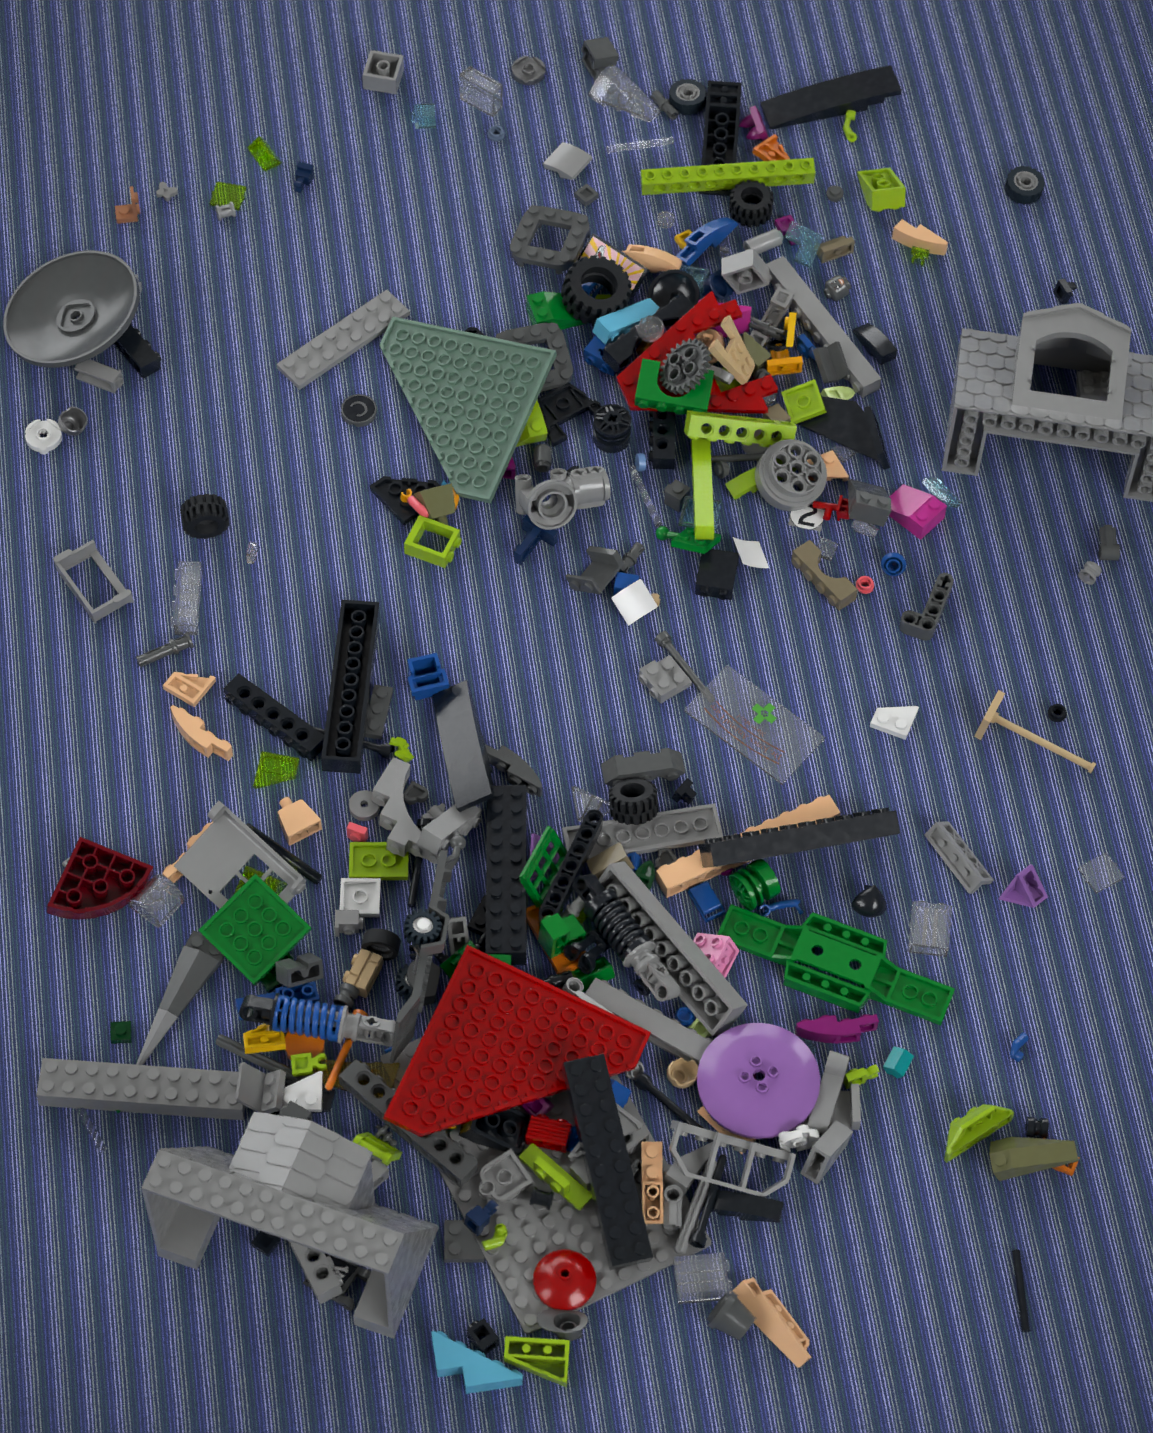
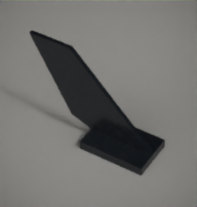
M821 396L827 413L797 423L799 426L881 463L884 470L891 468L879 424L871 405L864 407L863 411L856 401Z

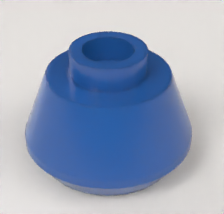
M891 552L882 558L881 568L889 576H899L906 569V560L901 554Z

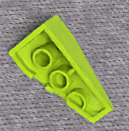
M538 400L533 407L516 447L547 439L548 432Z

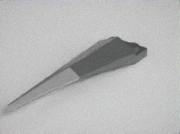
M193 930L186 945L182 948L136 1065H144L177 1018L220 967L225 958L221 952L197 931Z

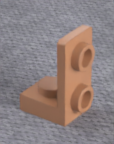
M130 186L132 204L115 206L117 224L138 222L137 214L141 213L139 204H136L139 203L138 192L134 193L133 186Z

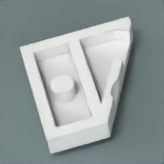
M919 707L877 708L870 727L906 740Z
M319 1071L285 1087L282 1107L284 1105L287 1106L291 1100L310 1112H322L323 1071Z

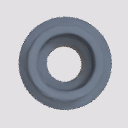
M494 125L488 130V138L491 141H501L505 136L504 130L499 125Z

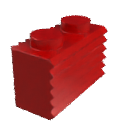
M544 1114L531 1115L525 1137L526 1144L531 1145L533 1143L540 1148L566 1153L572 1133V1124L562 1118L557 1120L549 1119Z

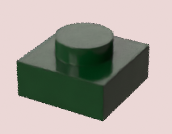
M131 1021L111 1022V1044L132 1043Z

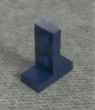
M526 514L523 518V530L527 533L524 541L514 549L515 563L522 565L541 540L554 547L558 542V531L555 529L546 530L539 528Z

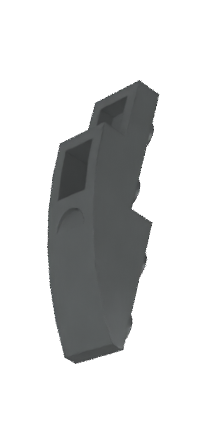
M485 744L490 764L501 772H507V781L511 785H526L527 793L538 797L542 796V783L527 762L503 745L499 750H496Z

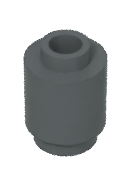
M539 444L534 448L533 465L536 471L547 472L552 466V449L546 444Z

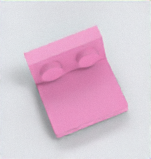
M697 933L693 940L694 943L726 978L740 950L730 936Z

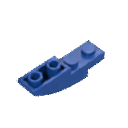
M723 217L706 223L684 240L687 245L675 257L682 260L683 265L689 267L709 246L716 248L739 225L738 222L728 217Z
M315 981L291 988L280 987L276 988L275 992L255 995L274 999L276 993H280V995L290 997V1005L293 997L298 999L297 1004H299L301 998L305 999V1005L308 1000H312L313 1004L320 1000ZM244 997L235 999L239 1020H243L239 1015V1010Z

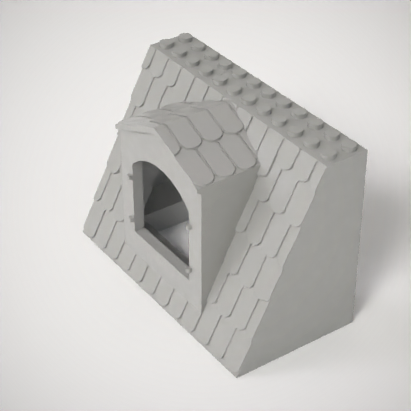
M1082 303L1053 306V308L1023 313L1019 336L962 328L942 471L978 476L988 433L1130 454L1132 457L1125 478L1123 498L1153 502V355L1129 352L1132 329ZM1033 364L1079 371L1088 370L1094 373L1108 372L1107 401L1032 391L1030 388Z
M253 1112L235 1155L224 1153L219 1149L209 1146L159 1149L141 1187L159 1257L197 1270L218 1221L222 1217L372 1269L353 1315L354 1325L393 1339L439 1227L434 1223L417 1220L418 1218L411 1215L398 1213L396 1210L384 1206L379 1207L378 1204H375L371 1163L373 1153L368 1149L313 1121L262 1112Z

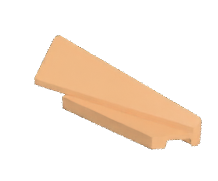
M754 1277L743 1280L733 1292L738 1295L737 1298L756 1317L753 1323L796 1367L803 1366L811 1358V1355L806 1350L810 1345L807 1336L772 1289L762 1291Z

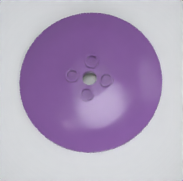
M748 1023L738 1025L723 1032L706 1048L698 1066L697 1088L705 1110L721 1127L742 1137L767 1139L777 1137L779 1133L784 1131L790 1132L807 1119L818 1099L820 1073L813 1053L798 1036L776 1025ZM759 1072L762 1073L765 1076V1078L761 1081H758L754 1079L753 1075Z

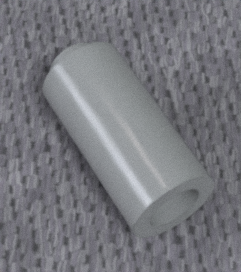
M777 229L767 231L744 241V250L754 248L758 254L782 245L783 234Z

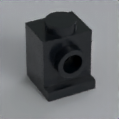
M484 1318L481 1321L476 1320L468 1326L467 1337L478 1351L486 1355L499 1346V1337ZM479 1336L485 1337L481 1341L478 1339Z

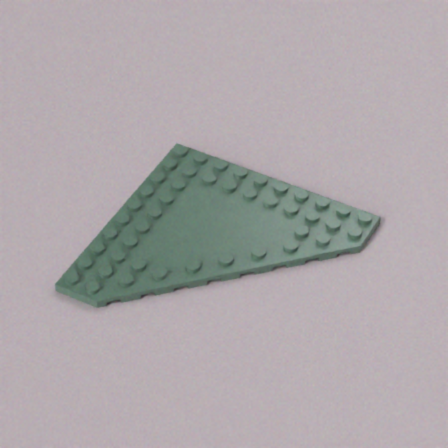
M392 317L379 346L450 483H452L453 489L459 497L491 504L557 356L556 350Z

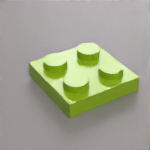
M815 379L781 392L788 414L791 417V422L794 424L827 413Z

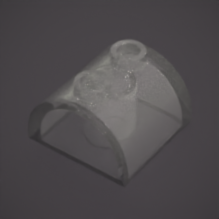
M155 874L128 904L131 909L157 928H160L185 902V898L173 882L163 875Z

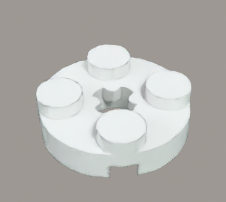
M38 419L27 426L25 431L26 443L32 450L40 454H47L59 446L63 438L61 429L54 420L46 419L47 421H41ZM47 433V436H46V437H44V438H41V437H40V434L45 435V434Z
M800 1125L794 1131L779 1133L778 1142L780 1149L783 1151L791 1152L790 1148H797V1151H803L812 1148L817 1140H819L820 1135L817 1129H809L808 1125Z

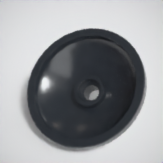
M677 269L667 270L659 274L652 281L648 290V298H651L659 308L661 306L665 307L672 298L682 294L694 305L700 300V290L696 280L687 272Z

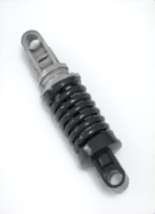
M594 874L575 877L573 889L586 904L583 910L584 914L589 917L599 932L603 934L604 939L607 940V943L612 946V949L621 959L623 966L627 968L633 966L634 972L641 977L643 983L650 989L658 1001L663 1002L677 998L680 994L678 983L675 982L667 968L659 961L658 955L652 952L655 948V943L647 935H644V930L640 929V925L636 923L635 918L631 917V913L627 911L625 906H622V901L617 897L615 890H606Z

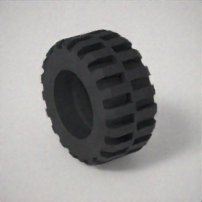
M595 255L590 256V258L583 257L580 261L574 262L569 268L562 285L561 296L563 298V305L567 306L566 310L569 314L572 313L576 320L580 319L582 323H591V326H594L597 318L627 306L632 292L631 281L628 280L629 275L626 271L623 272L624 268L620 264H615L616 261L612 259L607 260L604 256L597 258ZM588 282L599 283L609 291L611 297L595 299L583 290L582 284Z

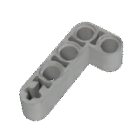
M831 1050L820 1083L818 1099L807 1124L809 1129H817L821 1135L829 1129L850 1056Z

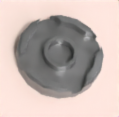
M523 56L514 61L512 76L520 84L534 85L543 80L545 65L537 57L529 58V56Z

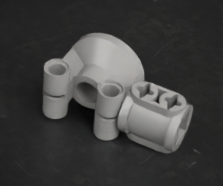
M601 466L574 469L570 472V475H567L565 469L555 468L550 471V480L544 481L535 487L532 486L530 475L520 474L515 476L516 513L521 515L527 514L536 526L546 530L558 529L566 525L573 518L577 509L602 506L606 500L610 499L609 478L605 469ZM551 495L547 501L542 502L545 497Z

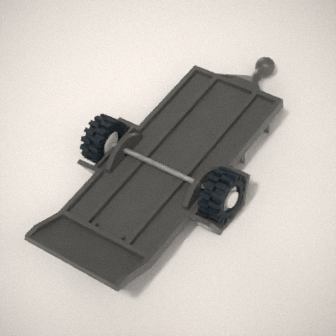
M455 835L450 840V845L453 848L452 855L447 857L448 851L440 850L429 908L426 909V912H423V908L419 909L418 913L416 910H413L412 915L409 913L405 919L404 938H407L409 944L412 942V946L416 951V959L410 963L409 967L407 964L404 965V968L401 967L396 975V992L399 991L398 995L400 997L404 995V1000L407 1002L397 1014L390 1058L391 1063L395 1062L414 1037L418 1012L422 1013L423 1005L435 1002L441 969L431 961L433 954L444 951L450 919L449 915L445 913L447 899H444L446 883L451 882L452 869L459 861L460 851L466 846V840L461 835Z

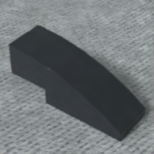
M866 323L853 329L852 332L870 356H874L880 365L896 359V347L875 326Z

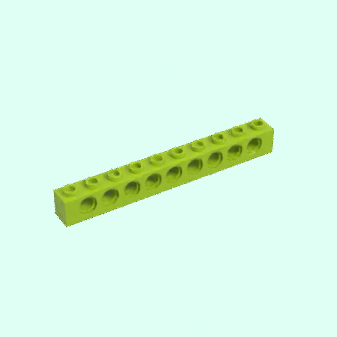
M814 158L642 169L640 174L642 195L727 190L733 189L735 185H740V182H747V180L752 182L757 180L758 183L763 182L765 186L769 187L814 184L815 164Z

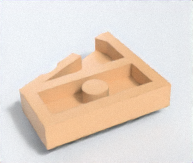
M834 451L821 454L827 470V481H831L832 478L848 481L849 476ZM808 459L807 462L813 465L812 460ZM808 476L809 480H814L813 477Z
M174 672L163 684V689L195 707L216 682V677L204 678L198 677V674Z

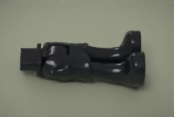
M595 928L584 939L568 943L564 946L563 952L570 961H575L579 958V969L584 974H590L596 967V958L600 954L605 953L610 947L612 948V946L607 943V940L604 939L603 934L599 932L598 928ZM593 943L596 944L595 947L583 953L584 950H586L590 945H592Z

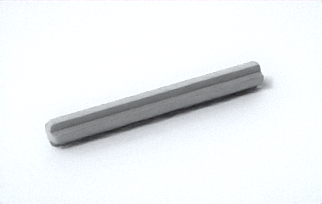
M708 1160L706 1161V1164H705V1167H704V1169H703V1172H702V1175H701V1176H704V1174H705ZM716 1161L714 1162L712 1174L710 1177L711 1179L713 1178L715 1168L717 1165ZM699 1180L674 1247L675 1252L683 1255L686 1253L690 1236L694 1232L711 1185L709 1182Z

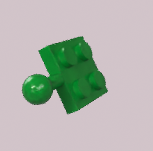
M660 526L655 531L657 539L661 541L668 538L672 539L671 547L702 554L707 553L721 541V534L714 533V540H695L694 527H687L681 533L669 531L666 526Z

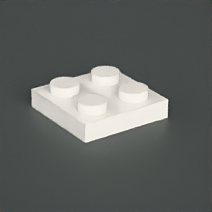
M341 878L340 910H359L360 917H380L381 879Z

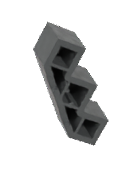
M670 748L660 749V753L650 754V751L633 753L634 756L624 758L623 754L614 755L601 764L604 783L611 787L613 784L618 783V781L628 778H642L645 781L652 782L657 777L674 781L686 773L682 753Z

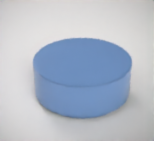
M636 453L635 465L637 472L646 470V457L644 453Z

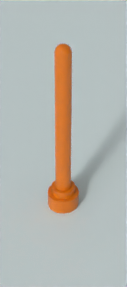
M355 1009L353 1011V1014L361 1013V1015L368 1016V1014L361 1009ZM346 1038L326 1082L325 1088L327 1090H332L352 1046V1039Z

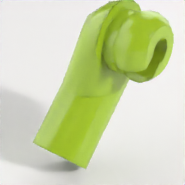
M497 1224L493 1237L482 1241L484 1251L500 1247L504 1244L508 1235V1230L504 1224Z

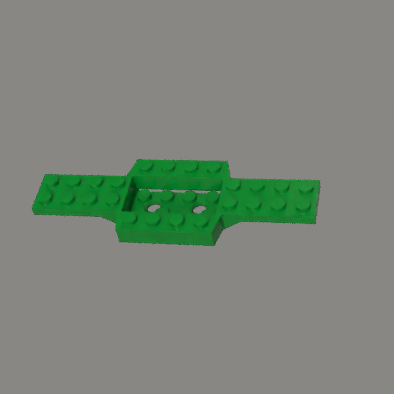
M730 904L717 934L730 936L740 950L785 966L784 986L855 1013H859L869 999L941 1025L955 991V988L899 968L885 958L886 939L814 912L811 913L802 926L785 925ZM820 947L823 953L821 955H814L812 948ZM795 961L813 966L821 971L829 972L839 978L855 982L858 985H863L865 989L795 963ZM851 961H858L861 967L854 970L849 966V963Z

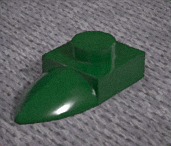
M649 860L643 863L635 874L651 890L655 877V868L652 861Z

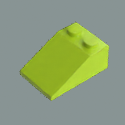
M891 168L857 171L866 203L872 211L880 212L883 209L897 210L899 207H905L906 187Z

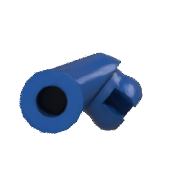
M1021 1033L1012 1042L1010 1058L1016 1062H1020L1023 1059L1024 1053L1020 1049L1029 1040V1036L1026 1033Z

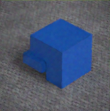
M437 653L407 659V680L415 701L433 697V694L449 688L445 669H441Z

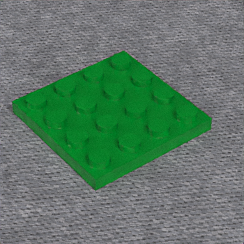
M254 874L198 931L256 986L275 967V962L281 961L312 928L257 874Z

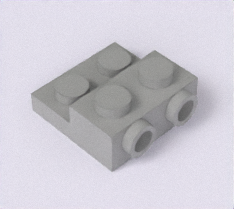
M670 655L658 662L654 660L639 669L638 679L640 683L646 685L651 696L657 699L660 704L692 686V681Z

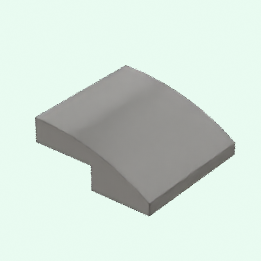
M562 142L545 160L543 166L547 170L558 172L561 178L574 180L593 158L582 149Z

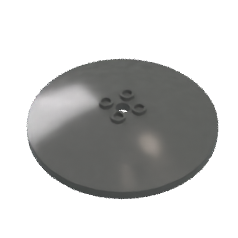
M77 251L50 260L28 275L12 294L3 318L5 338L17 356L36 366L59 368L89 360L114 344L133 321L140 300L137 278L125 261L116 255L103 251Z

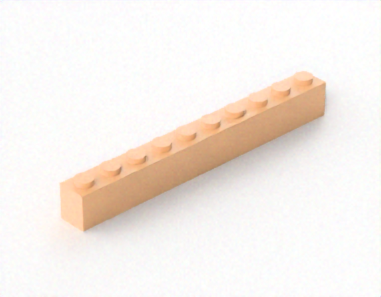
M830 795L820 796L811 803L801 804L795 810L783 812L779 817L767 819L761 825L751 826L745 832L759 830L761 833L760 829L778 827L779 830V826L805 821H815L816 823V819L839 816L841 812ZM699 849L688 857H680L672 864H665L656 870V881L665 897L668 898L714 878L723 871L730 868L734 869L750 861L703 868Z

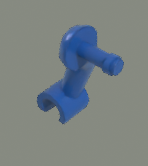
M799 899L782 900L769 905L762 904L757 906V910L763 907L765 909L761 916H768L771 911L788 907H795L800 915L803 914V910L798 905L801 902Z

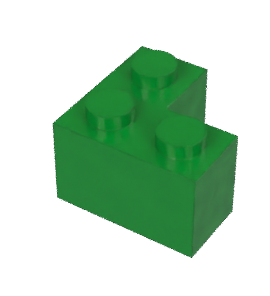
M556 913L552 916L544 917L540 922L538 942L549 958L552 959L564 953L563 948L568 943L584 939L586 932L574 914L568 917H560Z

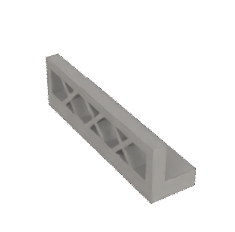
M949 821L936 822L924 834L969 894H974L981 885L991 884L994 881Z

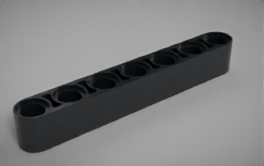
M592 809L586 813L541 905L538 918L539 926L543 917L552 916L556 913L561 915L573 891V880L575 877L580 876L601 833L603 814L599 810ZM576 852H581V853H583V854L577 855V854H575V853H576ZM568 868H574L575 870L569 871V870H567V869H568ZM560 884H566L567 886H566V887H561V886H559V885H560ZM553 900H558L559 902H558V903H553V902H551V901H553Z

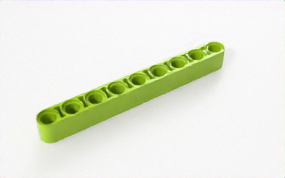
M702 426L701 430H706L708 426ZM699 438V440L691 439L695 540H714L711 444L706 438Z

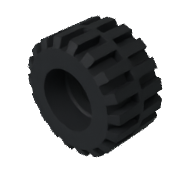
M747 180V182L742 181L740 185H735L730 194L729 213H731L732 219H735L738 223L740 222L742 226L748 225V227L754 225L758 227L759 224H765L770 219V216H772L773 192L770 191L769 186H765L763 182L758 183L757 180L755 182Z
M200 494L190 497L181 505L180 513L185 534L190 535L192 538H213L222 534L229 527L226 501L220 496Z
M628 778L618 781L609 789L610 815L618 823H625V825L644 824L657 816L659 811L657 788L651 781H645L642 778Z

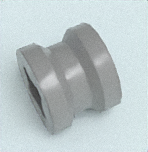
M1087 561L1084 564V569L1080 570L1078 576L1084 583L1093 585L1096 577L1100 576L1102 570L1095 562Z

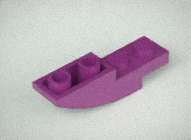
M864 1014L855 1019L845 1018L840 1022H837L836 1015H823L818 1019H804L796 1023L795 1034L796 1036L816 1042L851 1043L860 1041L861 1033L877 1030L879 1020L877 1014Z

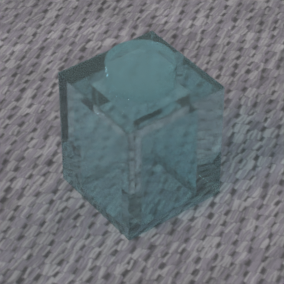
M434 103L414 104V112H411V122H415V129L436 128Z

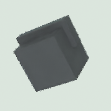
M603 37L584 40L581 49L583 53L581 60L595 83L602 82L603 77L613 76L619 54L610 39Z

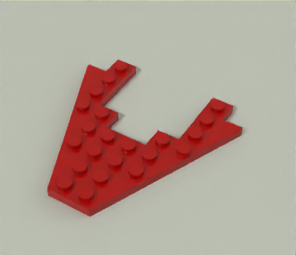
M713 291L709 292L616 377V381L630 410L658 411L653 408L643 409L634 405L642 359L660 361L661 367L665 364L662 360H667L666 354H671V348L676 349L677 343L681 345L682 340L687 342L689 338L694 340L696 338L694 334L721 325L723 319L728 315L731 316L732 320L742 318V312L736 299L719 305ZM770 374L721 392L715 378H713L707 412L768 413V408L763 398L778 393L777 385ZM658 376V387L664 394L671 397H681L687 394L685 391L682 395L679 393L675 395L673 392H669L662 386L663 383L660 381L662 377Z

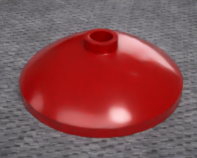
M561 1249L545 1255L534 1270V1290L538 1298L552 1309L570 1311L580 1308L590 1300L596 1288V1272L592 1263L584 1255L573 1250ZM563 1272H567L569 1275L567 1277H563L561 1274Z

